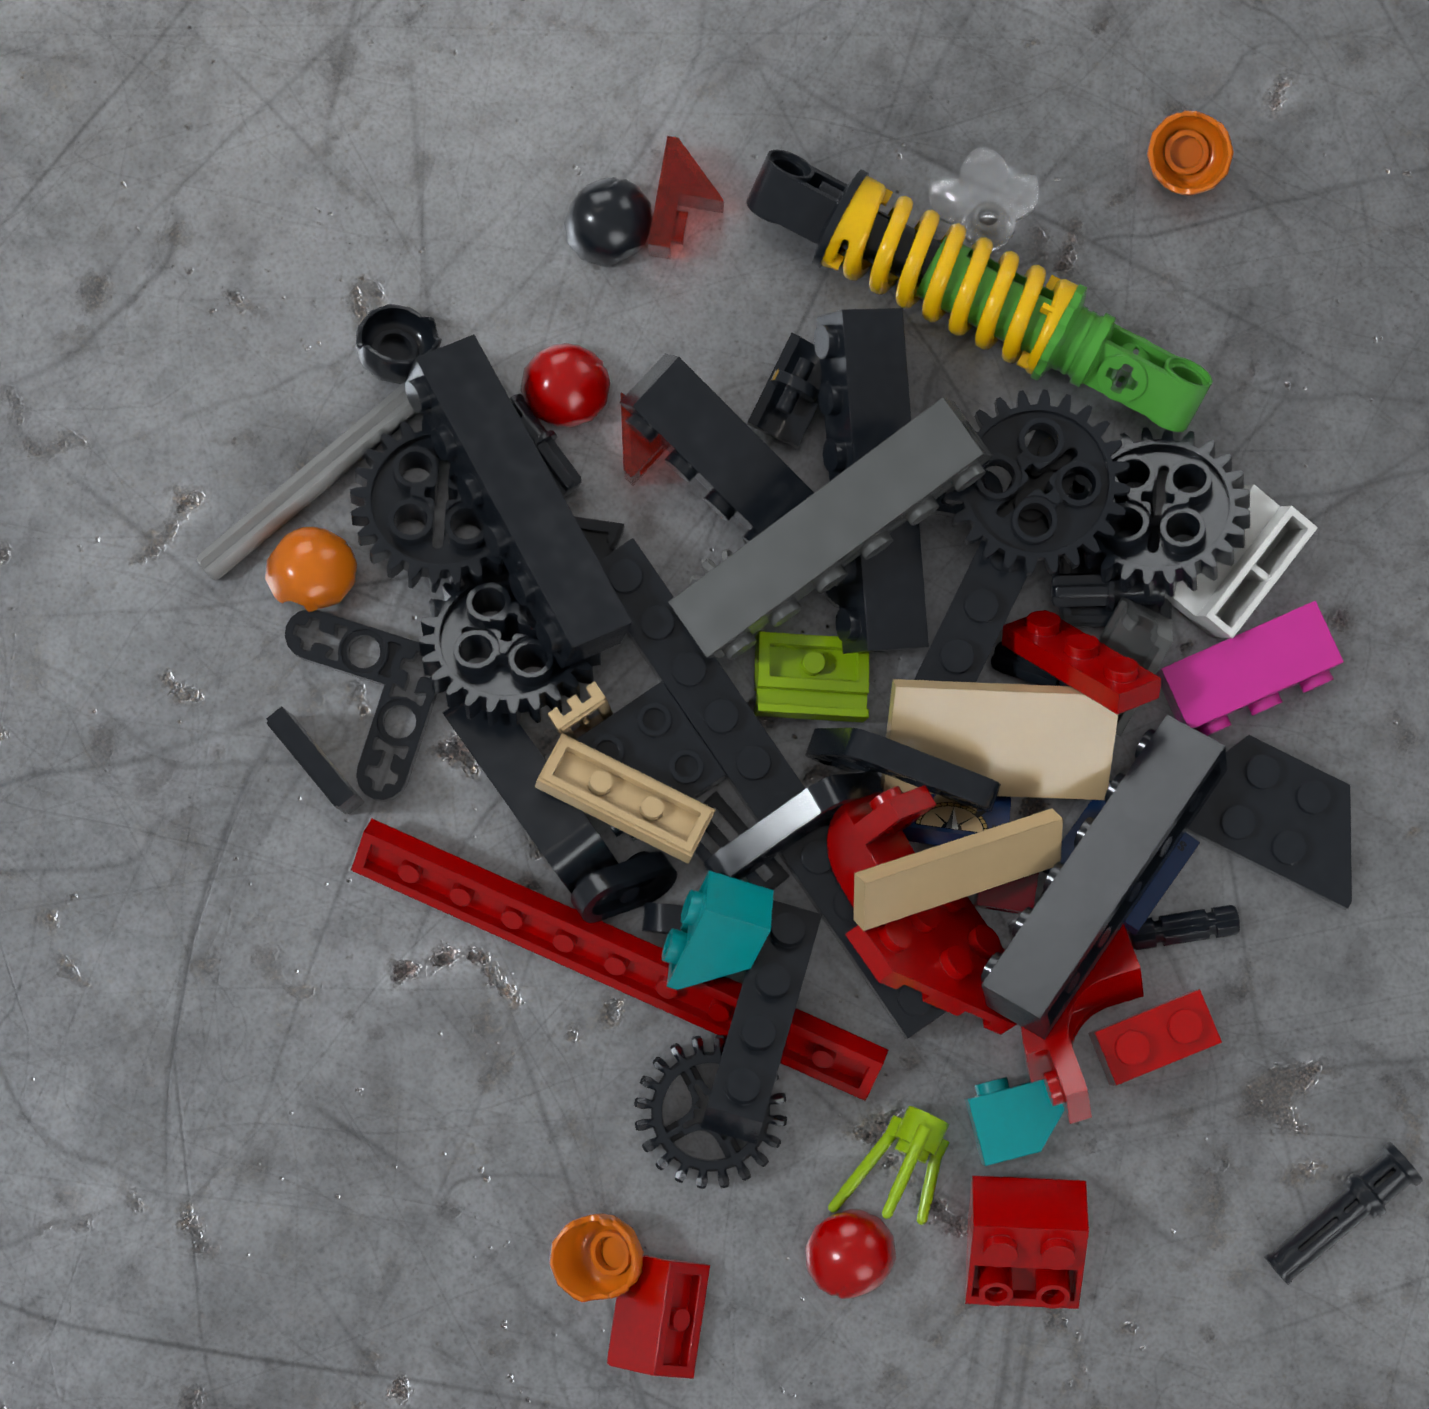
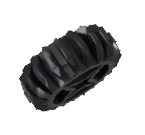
M722 1035L715 1036L714 1052H704L701 1036H694L692 1038L695 1054L685 1057L684 1051L678 1043L671 1045L672 1054L678 1062L670 1068L665 1060L656 1057L653 1060V1065L664 1073L661 1080L658 1082L649 1076H642L640 1084L644 1087L655 1090L653 1099L640 1097L634 1101V1106L637 1108L651 1109V1119L636 1121V1130L644 1131L653 1127L656 1137L642 1144L643 1150L650 1152L661 1144L667 1153L658 1159L656 1167L659 1170H663L672 1159L681 1163L675 1174V1181L679 1183L686 1179L689 1168L698 1170L696 1184L697 1188L700 1189L706 1188L708 1182L707 1172L718 1171L720 1187H729V1177L726 1170L735 1166L743 1181L750 1179L751 1174L744 1161L752 1156L758 1165L765 1167L769 1160L762 1152L757 1150L762 1141L774 1148H778L781 1144V1140L778 1137L767 1133L769 1124L776 1126H785L787 1124L786 1116L770 1115V1105L786 1102L785 1093H776L770 1096L756 1144L747 1142L744 1147L740 1148L735 1138L727 1136L726 1139H723L719 1133L702 1129V1123L699 1124L697 1122L687 1128L683 1126L684 1123L695 1118L694 1109H701L696 1106L700 1097L695 1090V1084L700 1086L705 1096L708 1095L710 1097L711 1090L704 1083L696 1066L707 1063H720L725 1045V1038ZM681 1074L690 1091L692 1106L684 1117L665 1127L663 1119L664 1099L672 1082ZM778 1074L776 1075L775 1082L779 1079ZM706 1131L716 1139L725 1158L713 1160L697 1158L681 1150L674 1142L692 1132Z

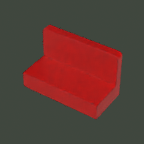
M643 1255L642 1273L636 1284L630 1286L628 1292L616 1297L607 1357L608 1365L651 1376L694 1379L710 1265Z

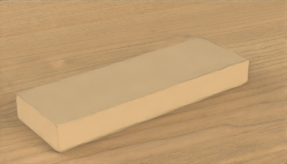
M563 733L535 785V788L687 864L691 861L716 811Z

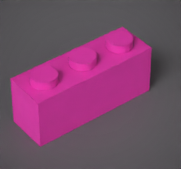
M1315 600L1240 633L1233 638H1229L1161 668L1155 675L1161 678L1160 687L1175 719L1209 736L1231 726L1228 715L1248 707L1251 715L1254 716L1283 703L1279 692L1299 684L1302 692L1306 693L1334 680L1330 670L1336 668L1344 661Z

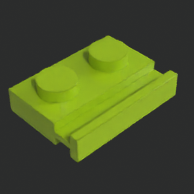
M758 632L755 637L757 640L755 643L754 691H756L755 716L864 723L869 718V709H867L869 652L843 654L842 641L838 636Z

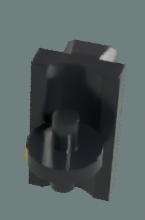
M791 333L747 422V425L797 449L819 406L818 393L822 384L820 358L815 352L814 344L799 335Z

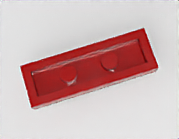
M1047 610L1034 611L1027 617L1003 626V646L1117 715L1156 700L1160 696L1161 678L1140 666L1134 659L1125 657L1099 642L1095 636L1086 634L1065 622L1056 613Z

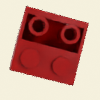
M972 1176L968 1211L965 1304L1079 1309L1089 1236L1086 1181Z

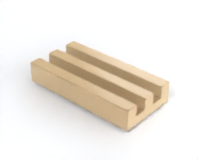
M595 681L586 687L590 698L584 703H581L575 694L566 700L571 709L569 713L562 716L557 707L547 713L560 736L563 733L576 740L613 715L605 695ZM597 710L599 714L590 720L588 715ZM579 723L580 727L572 731L570 727Z

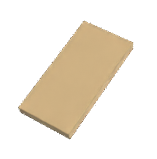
M893 679L886 738L999 782L1001 786L997 796L1104 800L1109 786L1118 715L1071 686ZM885 774L881 776L883 792L899 786L903 793L918 788Z

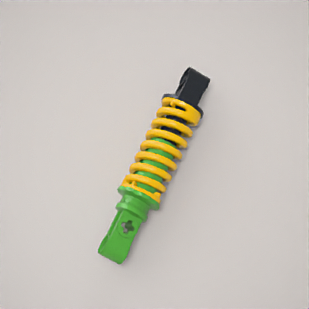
M778 149L768 152L748 195L746 204L758 217L768 222L779 224L817 244L812 261L813 265L819 268L824 266L838 271L843 262V275L851 281H857L862 278L872 267L869 277V288L877 295H883L899 279L895 297L897 305L904 309H909L920 298L923 299L922 316L931 323L938 321L948 312L950 314L949 331L956 336H962L972 326L976 327L975 344L983 350H989L998 340L1003 341V360L1010 364L1017 362L1016 365L1024 368L1027 373L1031 374V378L1036 381L1040 380L1051 368L1059 370L1060 373L1069 375V378H1071L1069 383L1077 387L1085 384L1105 394L1108 398L1147 416L1152 422L1162 428L1175 432L1187 430L1212 385L1211 375L1199 364L1189 359L1178 357L1151 343L1146 338L1115 324L1116 317L1105 313L1104 316H1099L1097 312L1090 311L1089 308L1084 306L1087 287L1081 284L1078 286L1067 279H1059L1054 275H1051L1044 287L1043 284L1046 278L1044 267L1033 265L1026 271L1024 276L1017 273L1019 265L1017 253L1006 251L997 262L990 259L993 249L992 241L986 237H981L976 240L971 248L965 246L963 242L966 236V228L959 223L951 225L941 241H937L933 236L940 220L938 212L932 209L926 210L913 228L906 224L913 208L911 198L900 196L888 214L880 211V205L886 206L893 192L888 190L883 183L869 177V173L862 169L859 170L849 184H846L811 166L806 160L794 153ZM1134 349H1138V355L1133 353ZM1123 364L1130 365L1133 368V370L1130 373L1125 371L1121 367L1123 366ZM1117 381L1122 383L1121 387L1116 386Z

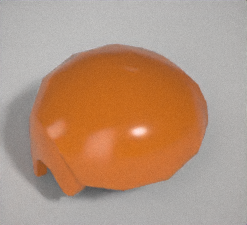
M1185 110L1182 113H1175L1166 117L1152 132L1147 159L1153 177L1171 192L1184 196H1193L1213 190L1228 175L1234 151L1231 137L1221 122L1202 112Z
M301 527L285 535L267 559L265 580L274 597L280 603L292 601L304 606L308 612H313L318 608L322 609L341 602L355 584L357 561L353 550L348 546L346 540L337 534L318 527Z
M604 1213L591 1214L575 1219L564 1226L552 1242L549 1264L557 1285L573 1299L580 1302L612 1299L628 1292L629 1287L636 1284L642 1273L644 1251L633 1227L615 1215Z

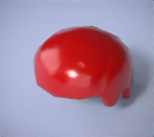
M554 344L537 352L524 368L520 390L525 398V402L537 418L560 428H572L592 421L607 404L610 379L603 361L595 353L576 344Z
M849 1209L827 1217L815 1226L805 1246L808 1273L819 1289L831 1296H838L840 1299L859 1297L880 1287L888 1278L896 1260L894 1236L881 1218L860 1209Z

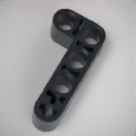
M465 701L452 709L448 708L442 712L571 895L575 889L576 881L587 871L596 867L606 868L618 864V861L583 811L535 788L536 781L547 761L520 724L517 727H513L509 715L500 714L495 725L490 726L487 711L481 710L473 719H467Z

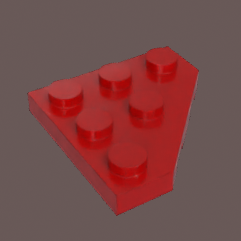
M968 896L865 931L857 925L845 934L878 982L893 989L906 985L922 992L923 1002L956 1016L966 1011L982 1018L984 1028L1000 1035L1017 1025V1023L986 1005L981 985L982 972L989 959L996 952L1003 954L1005 949L1002 947L998 935L986 924Z

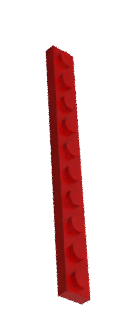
M371 818L363 832L351 871L714 1034L722 1035L727 1039L741 991V983L724 976L679 990L667 987L669 963L662 961L663 948L603 921L587 923L574 908ZM795 1008L780 1063L866 1101L889 1049Z

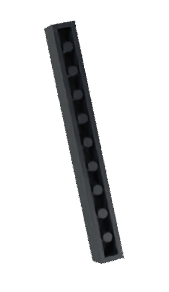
M634 538L599 560L632 621L627 635L658 680L662 681L725 772L726 779L756 823L805 790L804 785L718 660L705 656L669 604V601L674 596ZM829 825L818 826L778 855L817 912L822 914L821 918L904 1039H908L947 1011L923 1002L922 992L911 987L902 985L898 989H893L878 982L845 935L858 924L853 920L854 909L837 881L829 861L827 849Z

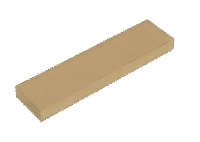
M1051 808L856 872L854 874L853 920L865 931L1053 868L1057 862L1061 861L1063 818Z

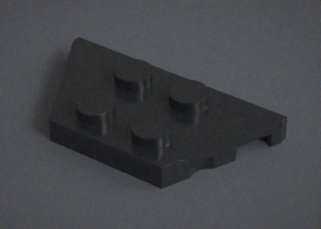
M1251 735L1246 736L1226 751L1228 770L1187 829V832L1344 910L1349 909L1352 902L1350 784Z

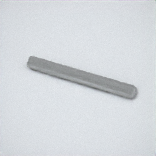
M405 384L400 385L197 556L196 560L211 579L219 580L365 458V451L367 449L374 450L381 444V435L383 433L391 436L401 427L402 422H408L414 417L417 412L414 411L408 401Z

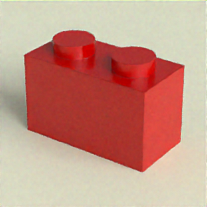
M1200 989L1187 992L1088 1033L1108 1083L1112 1086H1117L1222 1043Z

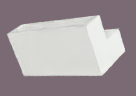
M1254 484L1244 485L1243 488L1250 491V508H1248L1250 510V528L1243 529L1245 530L1244 548H1233L1234 564L1229 566L1216 561L1218 579L1213 581L1202 573L1198 574L1196 591L1188 588L1184 581L1176 582V591L1173 597H1169L1165 590V598L1211 638H1233L1318 528L1292 505H1278Z

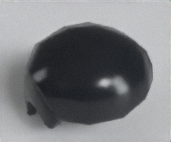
M616 177L590 183L579 191L570 204L564 225L568 244L582 260L602 267H611L617 262L637 254L641 250L642 246L647 242L654 222L651 203L640 188L626 179L619 180Z
M387 304L371 310L358 325L355 344L362 366L374 377L381 381L404 384L415 357L440 348L442 339L438 337L433 317H422L420 313L410 307Z

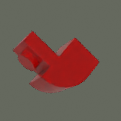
M926 785L905 793L901 791L899 786L883 793L879 791L842 805L834 814L828 829V856L834 875L853 909L854 874L856 872L915 853L903 830L937 805Z

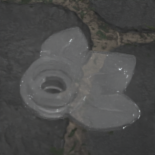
M978 147L966 157L960 169V178L933 177L929 179L928 195L934 211L938 212L941 221L950 225L956 223L963 225L966 228L965 239L972 246L981 237L990 239L993 243L992 251L1011 240L1015 233L1016 222L1033 213L1039 200V185L1034 174H1019L1010 177L1007 164L998 153L987 147ZM993 217L998 221L994 225L986 226L981 224L979 219Z

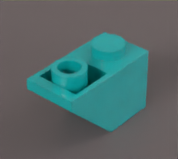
M708 871L699 891L690 890L685 899L681 913L682 926L680 930L671 928L665 940L662 961L669 963L667 987L679 990L751 969L771 931L774 890Z
M1007 1077L998 1078L974 1085L977 1096L964 1099L981 1164L984 1166L1041 1152L1065 1111L1063 1104L1052 1105L1044 1079L1010 1087Z

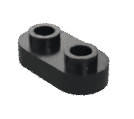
M641 851L624 862L606 868L596 867L584 873L575 883V889L571 895V903L585 922H599L642 907L646 902L652 903L674 885L677 879V871L664 853L659 851L650 853L648 851Z

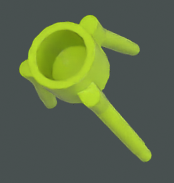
M913 1106L907 1107L903 1118L893 1115L885 1133L839 1189V1192L829 1203L828 1210L835 1213L840 1209L892 1143L898 1139L894 1150L905 1155V1158L888 1194L887 1201L882 1210V1216L885 1219H890L893 1216L917 1161L925 1164L929 1156L916 1218L918 1224L924 1225L928 1220L941 1160L950 1143L943 1139L949 1124Z

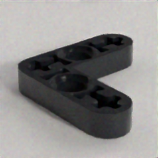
M302 610L297 612L290 618L285 629L287 646L297 657L304 661L384 686L357 766L356 778L358 786L364 794L375 801L387 802L396 799L404 792L408 785L437 697L432 688L431 677H420L414 692L418 696L426 695L422 706L407 697H392L395 686H398L405 692L407 690L410 675L402 667L405 661L415 662L418 654L421 655L419 642L319 610L313 612ZM312 621H318L321 633L336 639L339 627L347 629L339 643L338 660L328 659L334 649L325 644L314 643L311 650H304V641L296 636L299 627L309 628ZM370 637L379 644L380 657L371 667L359 668L353 665L349 659V648L358 638ZM396 707H406L415 714L416 726L413 732L404 738H394L385 730V717L389 711ZM378 739H381L393 748H409L405 759L394 754L390 770L398 775V779L395 785L385 784L382 791L374 790L375 781L367 776L370 767L380 768L386 754L384 750H374Z
M815 728L805 756L814 761L848 772H879L916 787L926 785L931 793L986 812H992L1001 786L999 782L858 728Z
M878 772L836 774L819 780L711 855L704 862L707 871H713L741 880L818 826L830 825L834 814L842 805L879 791L883 793L881 777Z

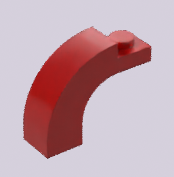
M1124 924L1045 1040L1021 1026L1030 1082L1044 1079L1052 1105L1063 1104L1070 1124L1092 1118L1088 1088L1073 1050V1043L1078 1031L1097 1012L1117 1004L1144 997L1141 967Z

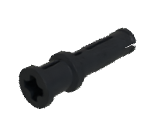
M1391 1142L1383 1146L1384 1154L1359 1175L1351 1173L1346 1178L1347 1181L1344 1183L1345 1191L1309 1219L1272 1253H1268L1264 1257L1287 1285L1366 1217L1371 1216L1373 1219L1377 1216L1381 1217L1386 1213L1385 1205L1410 1184L1418 1186L1423 1182L1417 1170ZM1392 1171L1395 1172V1173H1394L1392 1176H1390L1386 1181H1384L1379 1187H1376V1188L1374 1187V1186H1375L1377 1183H1379L1384 1177H1386L1390 1172H1392ZM1356 1201L1358 1202V1205H1356V1206H1355L1352 1210H1350L1348 1213H1345V1212H1344V1211H1345L1347 1208H1349L1354 1202H1356ZM1333 1220H1338L1333 1226H1331L1327 1231H1325L1307 1248H1305L1303 1251H1299V1249L1303 1245H1305L1309 1240H1311L1315 1235H1317Z

